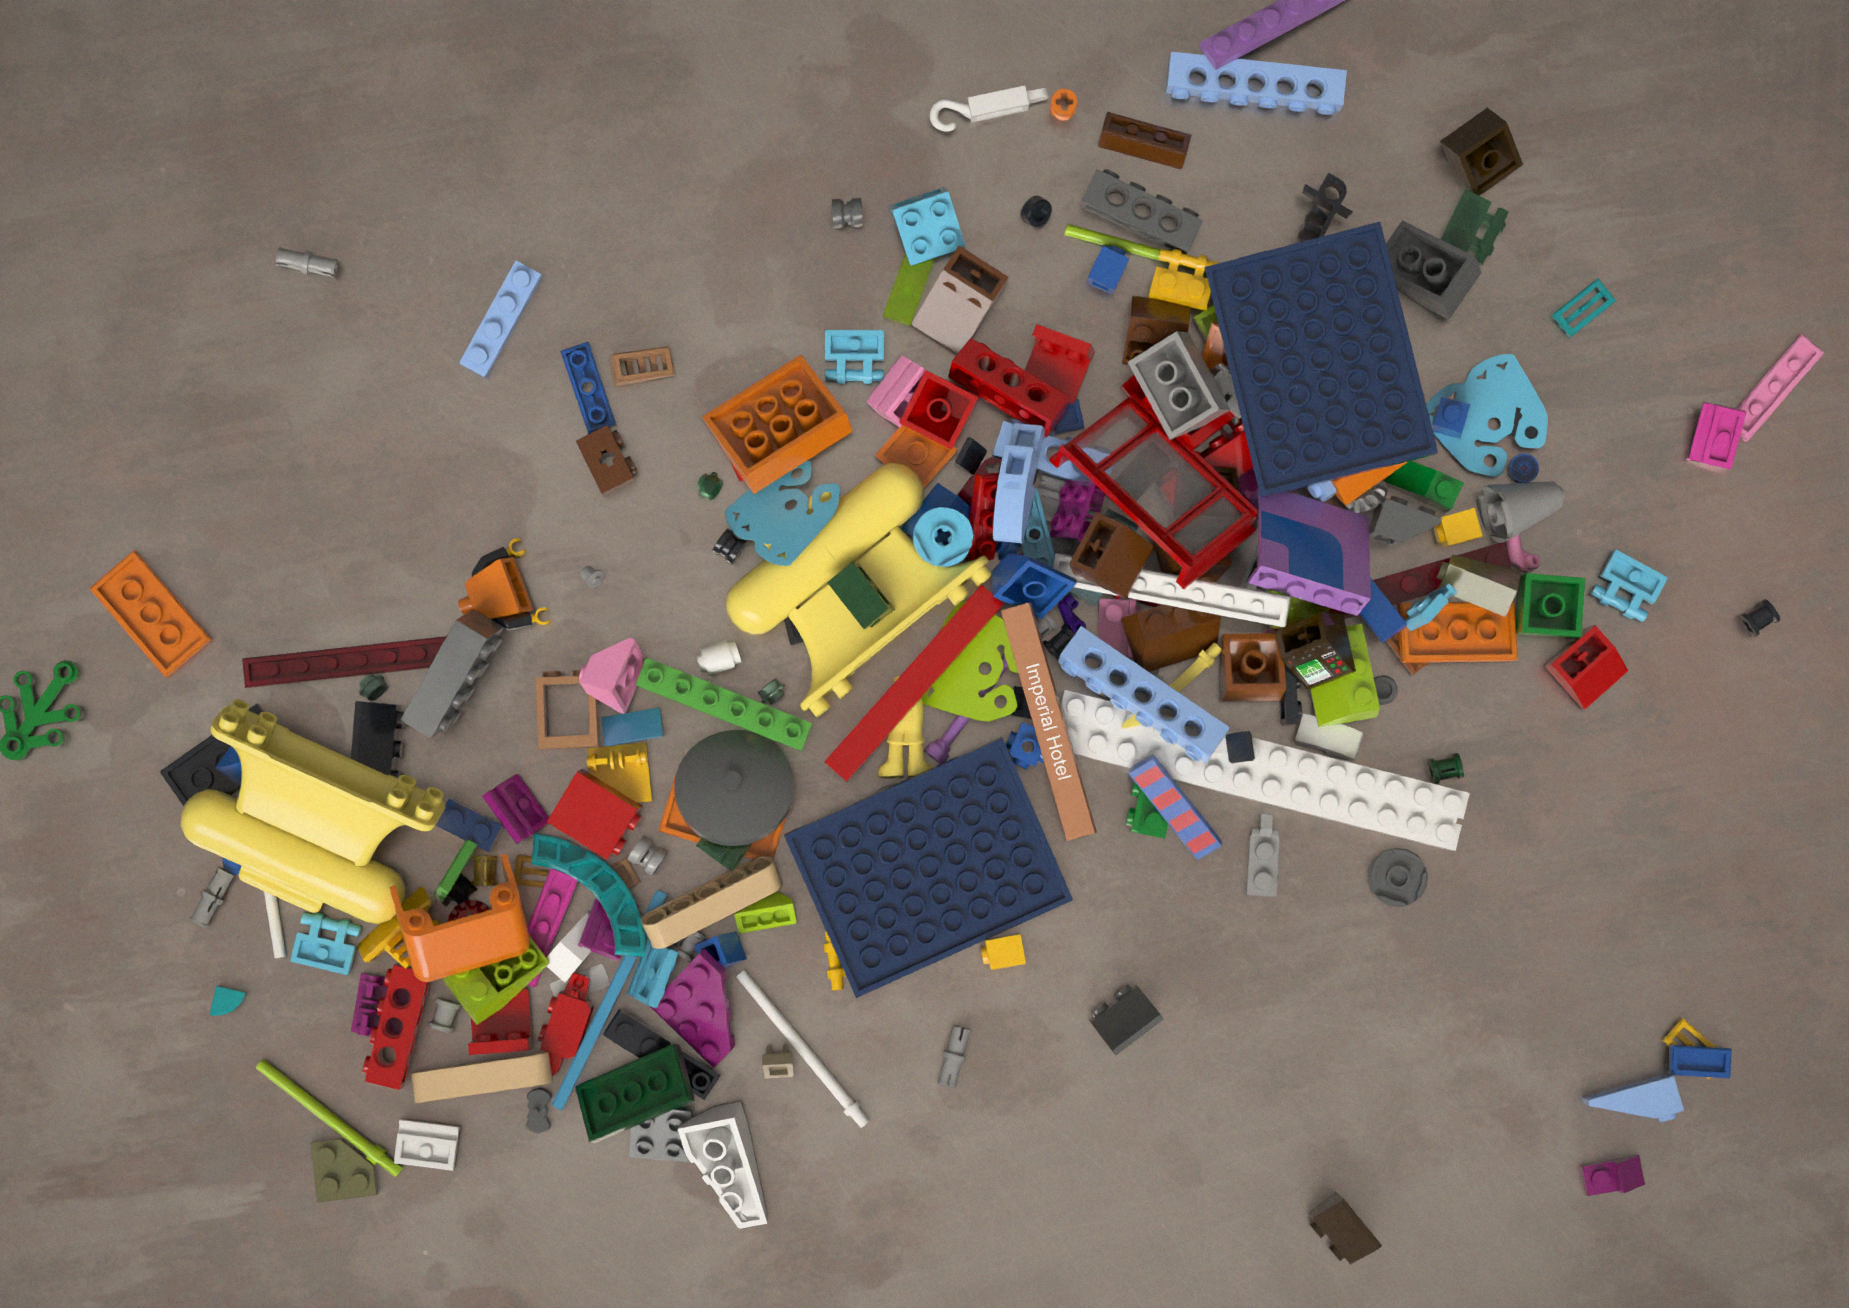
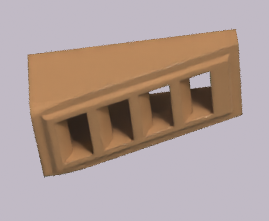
M669 346L611 354L609 358L614 387L675 375ZM658 355L661 356L663 370L659 371L655 357ZM644 358H649L651 372H646ZM633 360H637L638 374H634ZM622 362H625L627 375L622 376L620 366Z

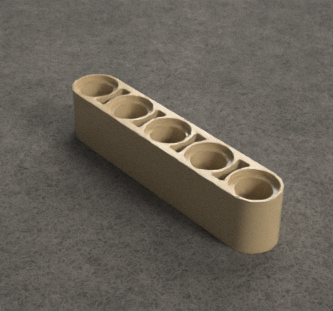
M768 855L760 856L649 911L642 917L641 923L651 946L655 949H662L773 894L782 887L783 883L773 858Z
M549 1052L411 1073L415 1103L525 1088L553 1082Z

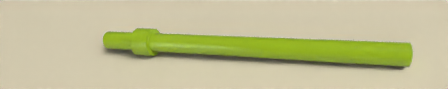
M1067 223L1064 235L1107 247L1113 245L1125 252L1160 261L1161 249ZM1179 265V267L1195 271V268Z
M264 1059L260 1061L256 1067L258 1071L365 1153L367 1160L374 1165L379 1164L395 1178L401 1173L403 1167L394 1163V1160L385 1154L387 1151L378 1144L374 1146Z

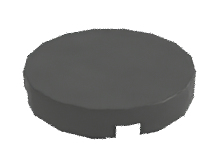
M1391 848L1382 851L1373 859L1368 870V883L1371 892L1379 901L1388 906L1403 907L1412 904L1423 895L1427 887L1428 873L1420 857L1408 849Z

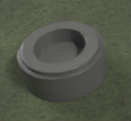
M1386 675L1374 677L1379 705H1386L1394 701L1398 693L1396 682Z

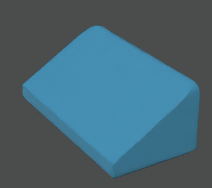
M660 707L601 717L605 746L665 737Z

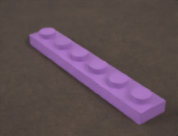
M1278 0L1201 41L1199 48L1213 68L1217 70L1345 0Z

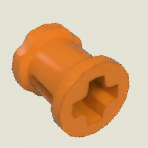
M1064 88L1059 89L1053 94L1050 111L1057 120L1066 121L1075 114L1078 102L1075 93ZM1060 100H1066L1067 110H1061Z

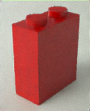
M584 769L576 772L547 823L607 860L613 854L618 856L627 841L623 837L628 829L633 831L641 820L642 815L638 814L642 805Z

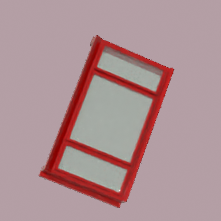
M1133 392L1127 399L1067 444H1061L1059 451L1049 459L1056 468L1070 460L1182 567L1176 583L1184 590L1256 532L1252 525L1259 511L1180 436L1170 440L1157 415Z

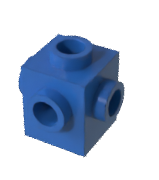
M1021 722L1017 733L1011 731L1006 747L1010 749L1009 754L1013 757V763L1028 770L1029 765L1036 767L1037 762L1044 763L1034 727ZM1024 742L1032 744V751L1030 753L1023 751L1022 745Z

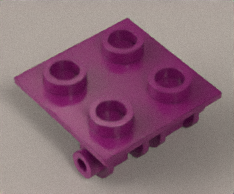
M1066 480L1059 492L1060 502L1057 512L1051 520L1052 530L1050 537L1078 538L1077 541L1081 542L1091 523L1085 519L1092 521L1094 516L1087 514V512L1101 513V509L1094 506L1102 507L1106 494L1091 480Z
M361 973L351 1032L369 1036L373 1027H378L381 1015H377L378 1004L381 997H386L388 986H384V976ZM399 988L396 998L400 1003L408 1004L410 993L404 988ZM392 1017L389 1021V1027L394 1033H401L403 1023L399 1018Z

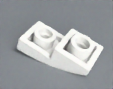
M1303 714L1295 742L1297 745L1324 750L1329 756L1355 761L1363 738V732L1343 724L1318 728L1316 716Z

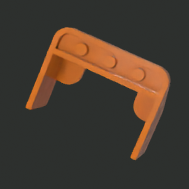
M507 854L501 855L505 883L495 886L489 895L492 909L433 926L431 917L425 910L411 909L403 912L396 885L390 887L396 917L412 971L418 980L423 982L435 981L517 957L528 950L530 936L519 891Z

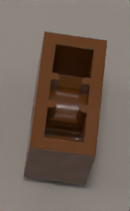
M607 425L576 440L604 497L636 481L633 474L638 471L631 457H624L620 447L624 446V442L617 430L612 432ZM609 453L611 456L616 455L612 459L614 465L610 467L606 463H601L605 460L604 454Z

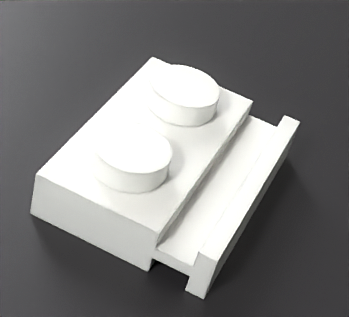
M400 1119L394 1163L453 1171L455 1169L460 1126Z

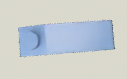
M1663 1074L1582 1097L1583 1103L1588 1106L1653 1119L1658 1118L1659 1122L1675 1119L1677 1117L1676 1113L1684 1111L1675 1077L1669 1074Z

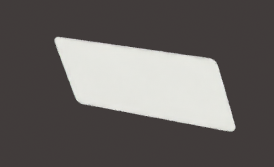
M598 964L578 972L591 978L588 994L610 985L603 964ZM570 978L566 982L560 979L550 983L554 996L558 997V994L564 991Z

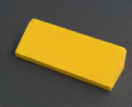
M420 886L404 901L402 909L403 912L411 909L428 911L436 903V900L423 886ZM396 915L389 921L380 923L358 943L357 948L365 962L374 961L384 951L386 944L401 932Z

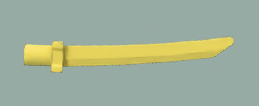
M1213 643L1206 651L1202 650L1197 660L1169 686L1177 692H1181L1206 667L1209 669L1214 664V659L1221 653L1222 649L1216 643ZM1136 715L1122 723V729L1140 726L1141 724L1135 719Z

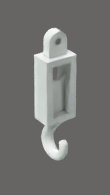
M1024 85L968 97L967 104L952 99H940L932 105L930 121L938 130L944 132L952 131L956 128V123L944 124L939 120L938 114L942 108L958 111L969 118L972 123L1028 111L1030 103L1049 98L1047 88L1026 91Z

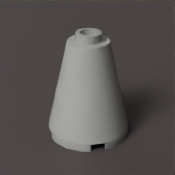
M1553 481L1488 485L1482 487L1481 491H1484V495L1478 497L1482 523L1485 528L1491 527L1494 534L1490 535V537L1497 543L1511 540L1562 508L1565 501L1563 488Z

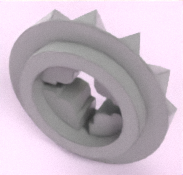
M1383 480L1347 506L1344 505V507L1355 513L1375 508L1387 496V484Z

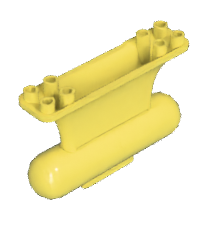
M886 463L878 467L844 496H839L838 507L831 520L791 565H776L764 559L734 583L727 593L725 601L727 614L732 623L743 632L751 635L764 634L772 630L787 617L796 626L806 645L812 668L810 689L800 703V707L804 712L810 709L817 718L831 707L824 699L829 693L834 691L840 699L854 689L847 679L855 673V670L920 617L947 598L950 599L954 606L958 605L969 594L963 585L970 579L977 587H980L992 577V573L986 567L989 564L986 556L979 557L973 561L943 567L933 566L918 555L913 540L899 527L920 509L924 499L923 483L917 473L909 466L901 463ZM822 493L820 501H829L832 496L831 493ZM812 495L808 497V515L814 511L812 509ZM764 544L770 551L772 544ZM786 552L777 555L778 557L783 556L784 559L787 558ZM851 562L859 563L895 608L892 613L872 628L869 626L867 629H863L827 583Z
M235 699L231 705L225 706L213 720L210 732L216 739L231 745L239 755L242 768L239 797L237 799L218 790L206 789L189 798L181 812L180 826L185 838L194 845L241 865L239 871L241 881L309 912L316 913L320 911L323 903L369 923L380 924L392 919L396 912L390 887L396 885L401 906H403L405 884L400 874L392 868L372 860L371 857L382 840L400 826L408 825L420 831H431L445 810V803L442 800L443 792L434 787H429L426 791L415 786L416 780L409 775H400L399 778L385 775L290 732L288 728L276 723L277 717L274 714L261 712L260 715L248 711L250 706L243 700Z

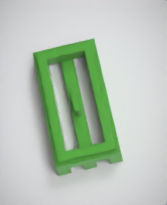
M469 839L464 842L435 890L434 898L441 902L444 901L477 844Z

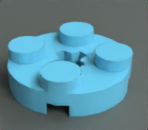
M938 507L925 512L913 528V544L916 552L924 561L933 566L948 567L959 563L967 556L973 540V530L968 519L962 513L952 508ZM940 528L943 532L949 531L951 534L947 538L949 543L945 546L942 542L936 543L935 538L938 536L937 530Z

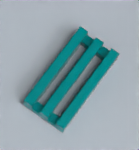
M1597 278L1553 313L1551 317L1559 323L1558 326L1564 329L1566 336L1570 338L1617 300ZM1595 287L1599 289L1600 292L1566 319L1562 317L1565 311ZM1603 296L1607 299L1605 303L1575 327L1571 328L1570 322Z

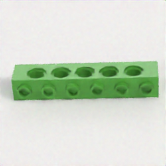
M647 657L635 684L802 752L813 727V724Z

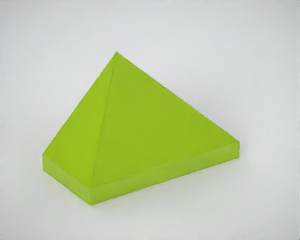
M777 891L734 913L739 934L797 924L792 899Z

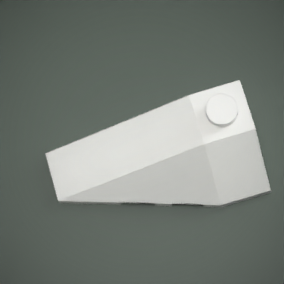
M741 1102L712 1107L680 1125L678 1132L687 1158L691 1163L694 1162L702 1172L703 1180L715 1190L720 1197L719 1202L737 1227L740 1229L767 1224L768 1217L752 1140Z

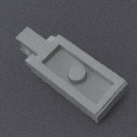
M1259 814L1258 829H1251L1248 845L1246 895L1277 896L1280 837L1279 830H1272L1273 814Z

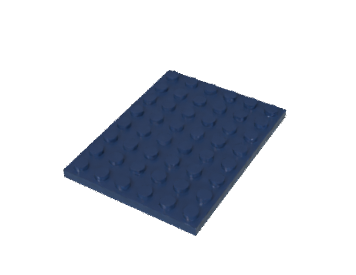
M1381 222L1205 267L1261 498L1438 454Z
M1002 737L783 834L856 998L1073 901Z

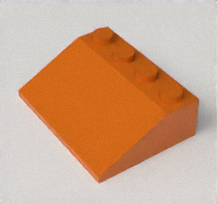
M802 355L797 356L702 416L706 425L753 494L853 432L846 412Z

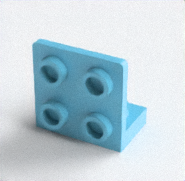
M945 187L889 205L910 265L953 252L957 249L958 245L963 248L965 247L949 192Z

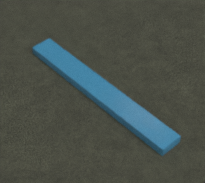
M661 889L657 890L645 914L665 904L669 893ZM644 930V933H645V943H646L648 937H647V934H646V932H645V930ZM624 955L552 1102L553 1107L561 1111L565 1108L639 956Z

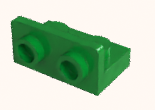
M1134 781L1131 796H1135L1136 801L1134 808L1128 809L1126 825L1131 826L1130 832L1165 839L1168 822Z

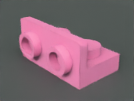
M1099 599L1097 637L1127 658L1133 659L1121 618L1141 612V606H1136V599Z

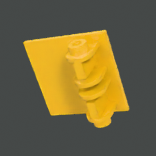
M646 742L587 748L588 757H586V762L590 774L637 803L652 801Z

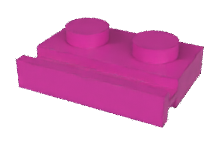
M1703 401L1688 460L1731 469L1746 411Z

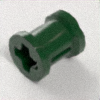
M1458 753L1452 754V757L1436 761L1434 758L1428 759V768L1433 784H1439L1440 780L1454 777L1458 779L1464 778L1463 765Z

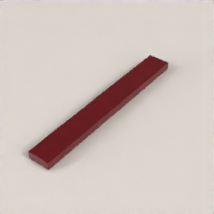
M447 636L242 658L245 688L428 669Z

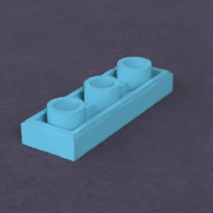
M1036 488L1021 547L1024 556H1029L1053 568L1055 554ZM1030 530H1037L1040 534L1039 539H1030Z

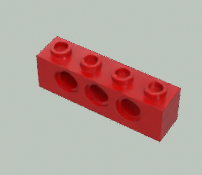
M970 338L951 362L948 378L1020 422L1043 426L1045 437L1050 435L1066 413L1070 397L1065 395L1060 389L1053 388L1043 382L1035 374L1029 373L1015 365L1012 360L992 351L984 343H979Z
M396 963L393 965V969L388 968L386 972L384 986H388L386 997H381L378 1004L377 1015H381L378 1027L374 1026L371 1032L369 1043L373 1044L371 1056L367 1055L363 1064L362 1073L366 1074L364 1082L397 1090L405 1086L430 982L418 980L414 976L411 966L405 969L400 963ZM399 988H404L410 993L408 1004H402L397 1000L396 993ZM392 1017L399 1018L402 1021L403 1029L401 1033L391 1031L389 1021ZM384 1047H391L395 1051L396 1058L394 1062H387L383 1059L382 1050Z

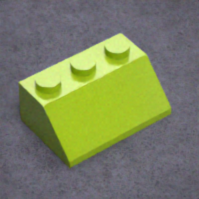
M1362 624L1346 626L1356 672L1310 690L1318 728L1377 718L1380 711Z

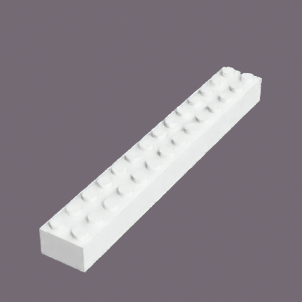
M1067 690L1063 691L1060 705L1074 754L1077 756L1129 769L1154 754L1171 777L1179 782L1456 851L1462 827L1461 824L1456 822L1457 819H1464L1470 794L1468 792L1252 738L1255 755L1254 761L1230 763L1224 737L1207 763L1201 760L1198 762L1191 759L1185 753V749L1177 743L1173 745L1165 741L1160 736V732L1152 726L1148 728L1141 724L1140 726L1122 729V723L1134 715L1127 709L1125 711L1120 710L1111 701ZM1160 714L1164 719H1173V717ZM1194 726L1184 727L1185 732L1189 736L1199 735L1198 730Z

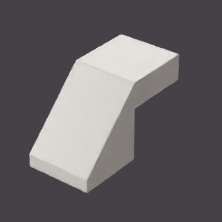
M590 911L578 921L547 957L550 962L547 967L564 982L571 977L581 963L592 953L590 949L578 946Z

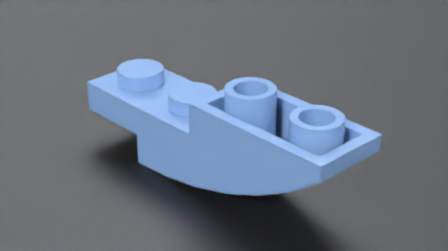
M1014 423L1009 445L1005 444L995 500L993 539L995 541L1023 544L1035 493L1033 481L1045 434L1043 426Z

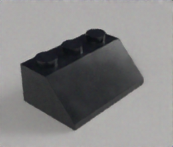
M355 701L351 749L352 760L385 775L399 778L401 774L400 770H396L397 758L401 759L403 752V742L399 741V729H403L405 722L401 721L405 711H401V705Z

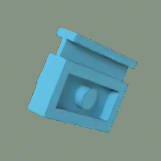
M1447 584L1429 593L1421 601L1417 600L1406 611L1409 615L1405 619L1406 627L1412 631L1430 623L1449 602L1447 598L1454 596L1457 591L1450 584Z
M648 939L645 945V957H641L627 994L648 1006L657 1008L664 996L665 986L670 973L675 968L679 952L669 947L655 949L651 946Z

